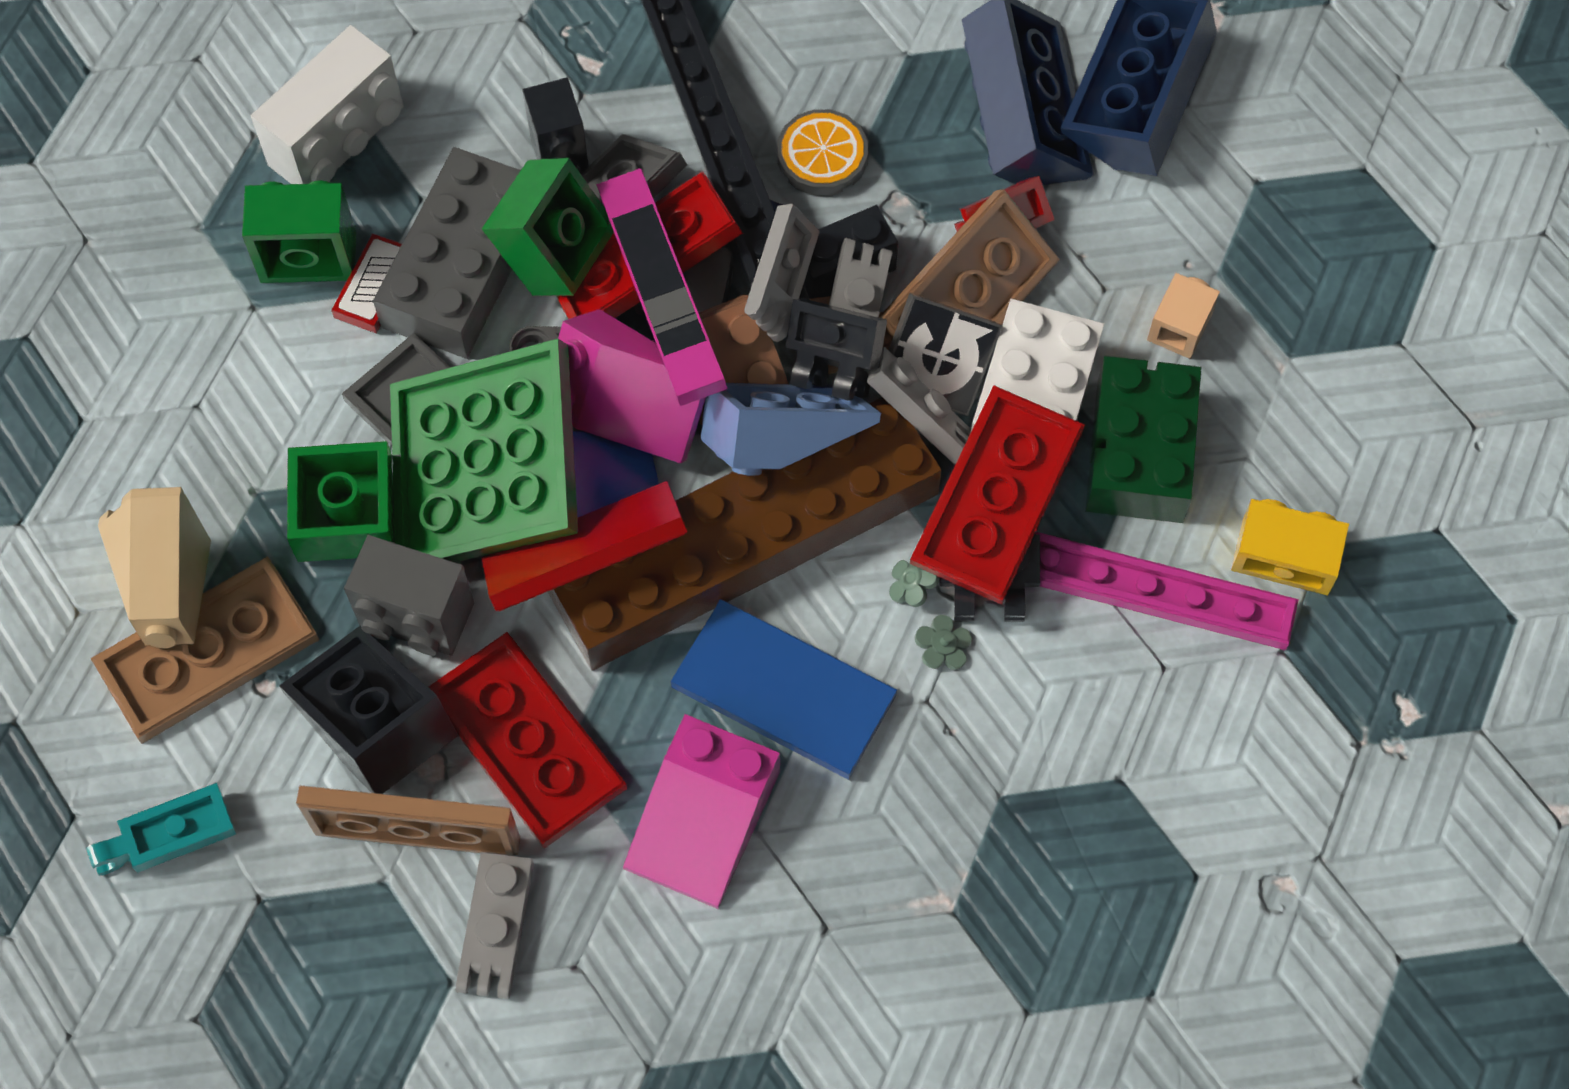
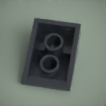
M361 626L357 627L279 685L287 698L343 764L371 793L384 794L459 736L438 696L370 634L365 633Z

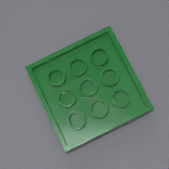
M554 339L390 384L395 544L451 562H458L578 533L568 344L560 339Z

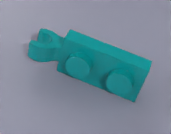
M217 783L118 820L117 823L121 835L88 846L86 850L93 868H96L99 876L120 869L129 860L136 873H139L237 834L221 789Z

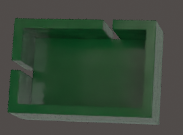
M1104 355L1097 381L1090 456L1091 467L1089 470L1085 512L1183 523L1192 500L1202 367L1157 362L1156 369L1150 370L1147 369L1148 360Z

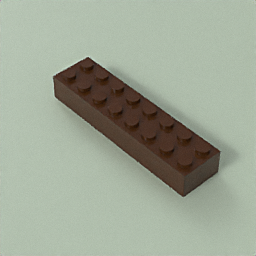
M881 397L869 403L881 412L880 423L782 469H762V474L743 475L733 471L675 500L687 529L685 535L548 591L591 671L715 609L720 599L729 602L937 496L942 470L915 427Z

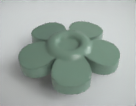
M900 560L892 570V577L898 581L891 585L889 595L897 603H902L906 600L912 607H919L927 600L926 589L935 588L940 581V577L911 565L910 562Z
M938 615L932 620L931 628L922 626L916 631L914 637L916 645L926 649L922 655V661L931 669L939 668L944 661L949 669L957 670L967 660L966 654L962 650L970 646L972 637L965 628H957L951 632L953 621L949 616Z

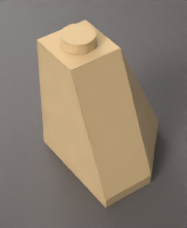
M182 487L131 489L122 497L121 506L115 512L108 510L99 518L98 523L128 619L145 645L157 648H171L175 644H194L211 539Z

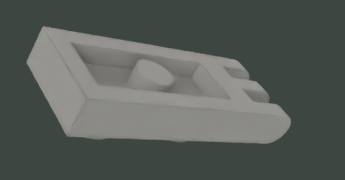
M793 203L777 207L744 309L745 313L752 320H755L756 324L763 331H766L767 335L775 342L783 340L788 333L793 299H799L820 232Z
M845 238L840 252L829 305L878 317L892 251L882 248L877 258V265L871 264L873 245L863 243L859 259L857 260L852 258L855 250V240ZM824 358L828 365L839 367L838 361Z
M884 347L882 349L879 369L869 370L867 383L952 463L956 464L968 440L971 429L951 410L949 402L939 391L928 389L917 378L914 368L907 360L902 357L896 358Z
M481 852L457 975V993H468L471 985V976L474 973L479 974L477 995L488 997L492 977L496 976L500 977L497 987L498 998H510L534 868L531 858Z

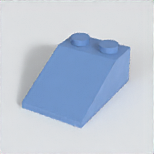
M726 383L727 390L710 395L705 399L701 440L716 453L717 457L723 459L732 467V471L743 475L762 474V469H782L880 423L881 412L860 397L854 396L853 400L847 401L831 396L833 386L820 387L812 385L811 389H804L790 384Z

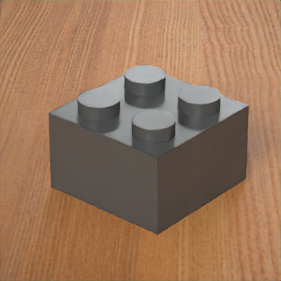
M367 535L344 587L357 621L365 633L381 640H389L390 636L408 641V645L414 650L432 656L436 655L437 651L453 656L474 605L463 565Z

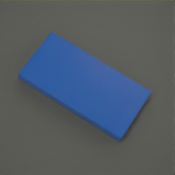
M721 599L671 680V687L847 780L853 774L897 695V689Z

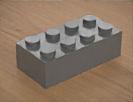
M453 146L373 299L381 328L405 337H409L414 333L427 345L468 359L512 271V268L483 232L482 227L521 170Z

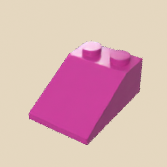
M598 309L563 321L558 339L568 344L573 427L680 464L686 462L706 397L680 406L657 344L602 310Z
M685 714L663 759L623 869L719 909L780 773V753Z

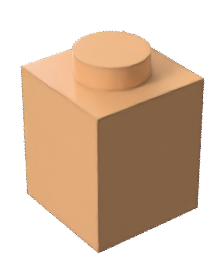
M1175 273L1153 317L1147 341L1191 359L1213 314L1220 291L1211 288L1205 281L1199 278L1185 277Z

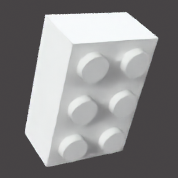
M349 25L250 116L268 166L291 184H309L317 180L329 182L336 170L345 161L363 151L373 135L383 126H388L397 119L404 105L391 55L355 27Z
M1010 298L972 422L971 431L993 385L1077 421L1104 323Z

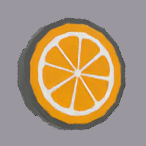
M813 109L795 116L784 126L777 140V164L781 173L783 171L784 175L789 179V183L797 190L813 196H832L843 192V188L851 183L854 185L862 178L868 165V139L862 127L850 116L832 109Z

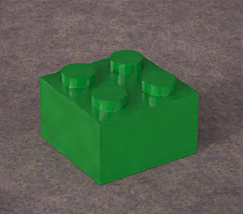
M570 158L527 160L482 227L483 232L532 296H574L614 233L605 207Z
M317 180L309 184L265 182L261 185H245L242 237L260 283L348 280L355 267L356 228L342 183Z
M387 441L288 448L287 540L298 562L358 558L367 535L395 543L393 463Z

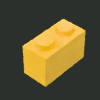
M1251 499L1242 520L1231 571L1328 596L1338 578L1349 523L1337 521L1334 516L1324 512L1306 513L1290 509L1284 503L1273 499H1263L1261 501Z

